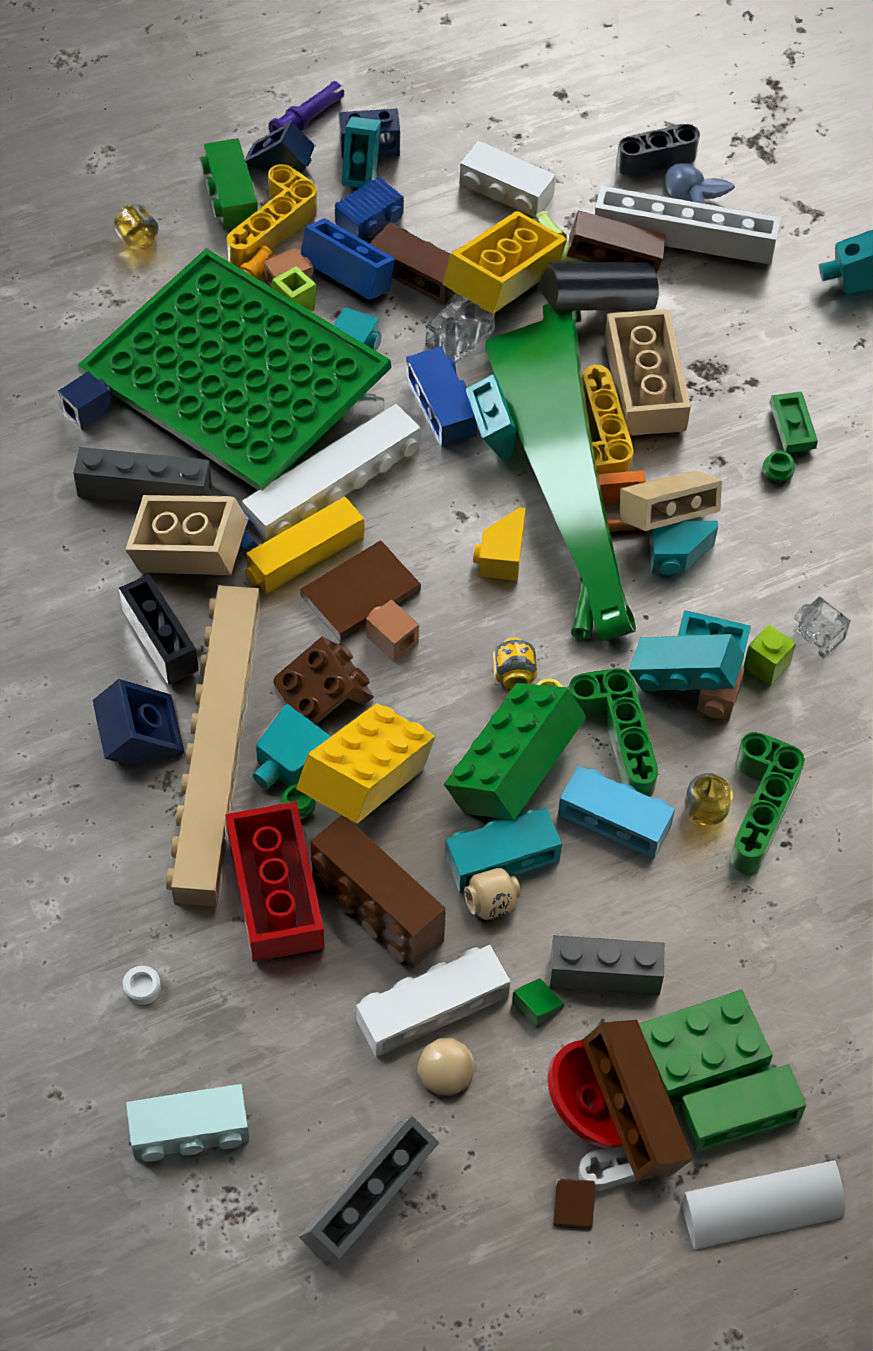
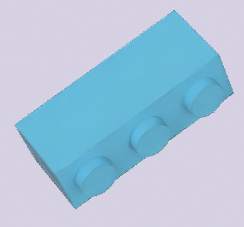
M578 765L560 797L558 815L654 859L672 826L675 808L670 807L662 799L650 798L637 792L635 788L628 784H619L610 780L595 769H586Z

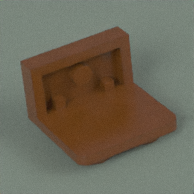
M323 636L274 678V685L286 704L290 705L315 725L347 698L365 705L374 697L367 686L370 684L368 677L359 668H355L351 662V659H353L351 651L343 643L336 644Z

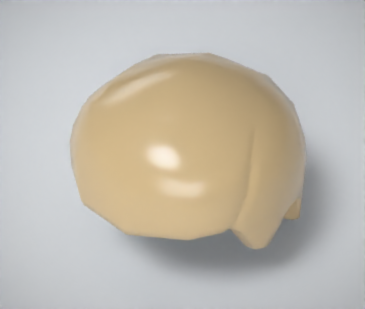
M439 1038L427 1045L418 1061V1074L423 1085L439 1096H453L465 1090L470 1085L476 1068L474 1057L465 1044L454 1038Z

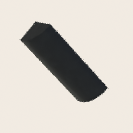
M549 262L538 285V289L554 311L655 310L659 296L658 278L649 262Z

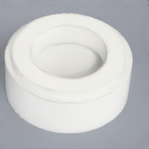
M137 966L130 969L123 979V989L126 998L137 1005H146L153 1002L161 991L160 978L157 972L148 966Z

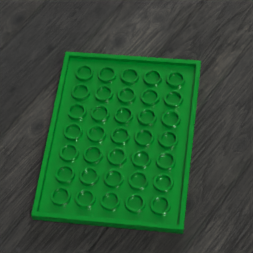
M207 248L77 365L82 375L89 371L98 380H104L110 388L111 394L257 490L262 491L296 462L392 368L391 361L387 357Z

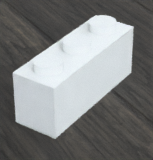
M480 141L476 142L460 162V185L537 218L536 215L543 211L554 196L556 174Z

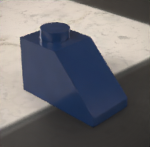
M289 122L253 142L245 158L246 165L250 168L269 172L272 167L283 164L302 172L310 165L312 161L311 155L316 145L292 122Z

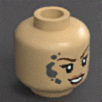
M496 868L472 876L469 886L465 887L464 893L470 912L473 915L477 914L483 920H489L513 912L517 905V898L521 897V888L515 876L510 877L504 869Z

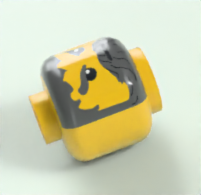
M513 637L506 639L494 649L492 655L494 675L496 681L511 690L516 683L531 684L537 678V654L532 644Z

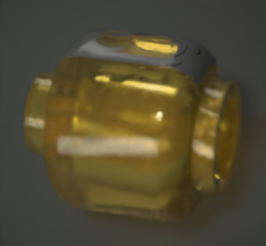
M130 204L120 209L114 220V229L128 248L146 249L155 242L159 231L158 222L144 205Z
M704 773L696 776L689 783L684 801L688 816L696 823L704 826H713L721 823L728 816L733 800L730 784L722 776L713 773Z

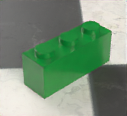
M239 138L205 143V156L200 157V164L203 175L208 174L209 178H206L208 195L215 197L212 200L215 218H221L223 229L237 227L258 211L257 198Z
M772 1064L760 1068L754 1075L742 1078L740 1075L731 1076L723 1080L720 1085L707 1089L705 1086L695 1087L687 1091L685 1096H682L678 1111L693 1149L697 1152L800 1120L806 1108V1102L790 1065L777 1067Z

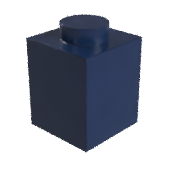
M89 371L58 390L61 410L80 429H83L111 411L110 388L104 380H98Z

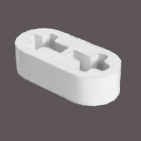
M623 1147L599 1149L586 1154L581 1160L578 1172L579 1180L595 1181V1191H602L636 1181L629 1163L618 1165L626 1161L627 1156ZM591 1164H596L598 1169L611 1166V1168L603 1171L601 1179H597L595 1174H587L590 1171Z

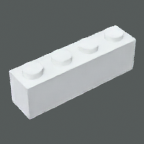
M490 945L481 949L478 947L471 948L455 961L448 964L445 962L438 963L432 966L426 974L415 979L412 977L402 979L392 989L384 993L375 992L367 995L356 1005V1020L375 1057H378L509 997L511 981Z

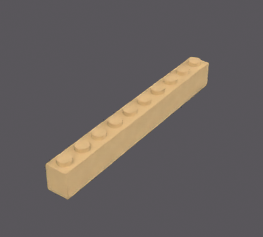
M218 585L216 598L210 599L209 618H213L212 627L206 626L204 638L205 647L209 648L208 654L202 655L200 661V675H204L203 684H197L195 703L199 705L198 714L193 713L191 718V734H195L194 744L188 743L186 764H190L189 774H183L181 782V794L185 795L184 805H178L176 814V825L181 826L179 836H173L171 857L176 858L174 868H168L166 889L172 890L174 904L217 907L228 835L225 814L231 813L260 612L259 588Z

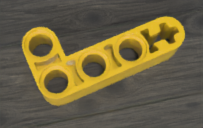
M280 164L272 167L268 173L271 201L227 235L228 261L237 267H240L243 263H248L261 246H266L271 250L275 249L315 217L318 211L317 187L311 180L288 165Z
M602 365L588 366L583 372L582 381L589 428L594 441L592 445L598 474L630 472L634 453L633 445L611 373Z

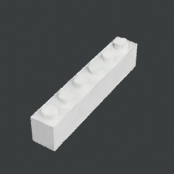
M605 186L600 188L595 208V215L666 234L664 246L770 265L772 264L781 219L775 216Z
M394 404L277 478L263 491L258 490L242 501L243 512L254 524L250 528L266 542L338 501L354 489L362 488L368 480L379 473L388 471L393 464L404 457L413 455L420 447V426L397 404Z

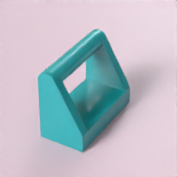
M492 374L465 390L482 439L502 460H508L513 456L516 428L499 380Z

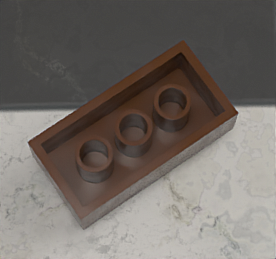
M342 815L339 816L311 840V862L314 882L323 891L329 890L337 897L340 907L348 914L354 913L362 921L364 929L372 937L377 938L379 936L387 944L389 952L395 959L400 962L405 961L414 968L444 941L446 908L348 818Z

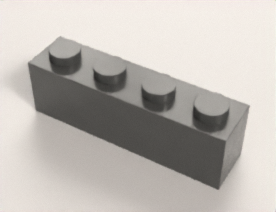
M79 447L73 472L78 497L141 503L143 495L209 496L211 489L209 460Z
M413 1116L398 1122L298 1237L325 1264L339 1260L437 1147L439 1142Z

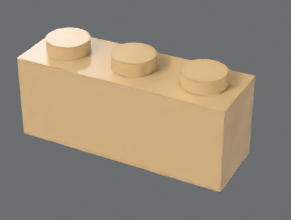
M693 470L621 488L619 520L641 530L648 531L719 512L721 508L722 480L698 470Z

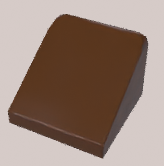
M556 1179L553 1226L593 1228L595 1181Z

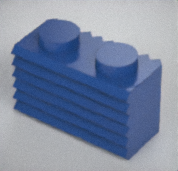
M377 176L372 182H368L367 185L364 184L358 191L355 190L353 194L350 193L349 196L335 204L336 225L362 240L366 237H374L380 228L390 222H397L404 214V196L380 176Z

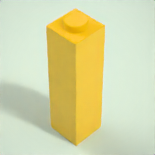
M346 497L339 499L247 552V568L245 569L247 577L253 585H259L266 594L272 592L364 538V517Z

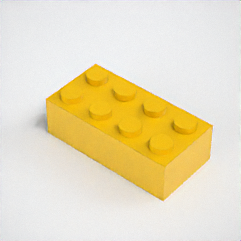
M516 211L451 253L443 285L453 290L457 295L463 296L479 305L481 309L494 314L539 283L549 262H560L567 238Z
M376 703L307 754L296 789L357 824L424 770L436 736L426 731L422 725L410 722L399 716L390 707Z

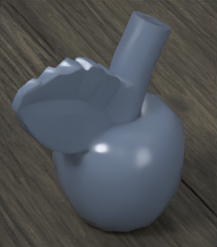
M685 163L675 164L669 168L664 179L666 189L673 199L704 204V198L715 199L726 195L735 188L733 183L723 179H704L699 169Z

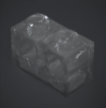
M458 296L426 325L425 346L429 349L442 346L447 358L452 357L454 363H457L463 356H468L481 339H486L491 335L495 327L494 314L481 309L479 305L467 298Z

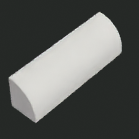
M834 1160L685 1192L681 1207L693 1249L696 1250L843 1218L845 1201L839 1170Z

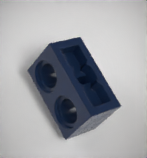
M398 108L339 112V138L342 159L344 156L345 129L351 117L381 120L378 157L400 155Z

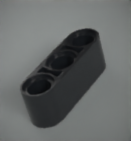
M686 123L624 137L618 144L616 168L622 175L636 176L671 168L675 164L691 163L697 157L700 131L696 126Z

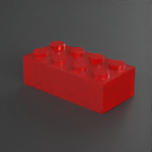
M297 801L225 814L229 845L252 962L324 949V928Z

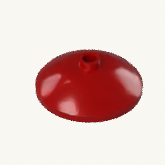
M582 1040L573 1041L565 1045L552 1058L547 1075L548 1090L556 1112L566 1126L583 1140L603 1148L623 1147Z

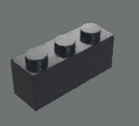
M150 574L119 587L122 611L167 684L170 685L199 671L194 644Z

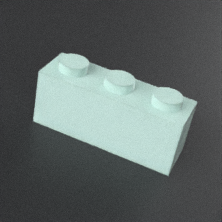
M241 1084L126 1102L131 1147L135 1160L157 1161L164 1158L167 1154L179 1152L183 1155H194L202 1152L204 1148L216 1146L222 1149H231L240 1146L242 1142L249 1141Z

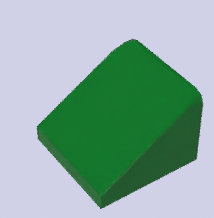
M541 978L525 984L513 992L512 1002L536 1028L564 1007V1003Z

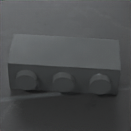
M553 935L549 988L660 995L664 979L665 943Z

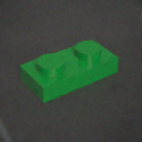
M793 392L771 395L770 406L784 451L788 453L816 449L818 439L803 393Z

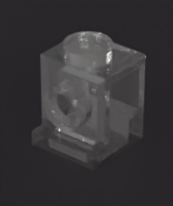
M820 596L810 605L805 603L794 617L799 622L797 631L801 633L806 641L814 643L820 648L818 655L822 658H825L845 640L851 621Z

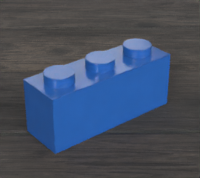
M325 218L305 227L301 255L311 261L313 269L325 273L337 283L356 291L359 296L369 300L389 291L395 258Z
M442 346L406 357V378L441 447L477 436V422L465 390L467 388L464 380L459 381L456 375L457 371L452 357L447 358Z

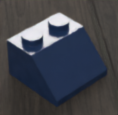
M117 679L92 700L105 759L134 766L180 756L185 752L171 694Z

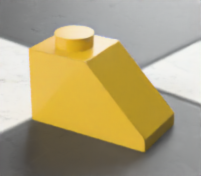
M517 508L483 530L482 542L475 543L473 563H479L478 577L518 581L526 508Z

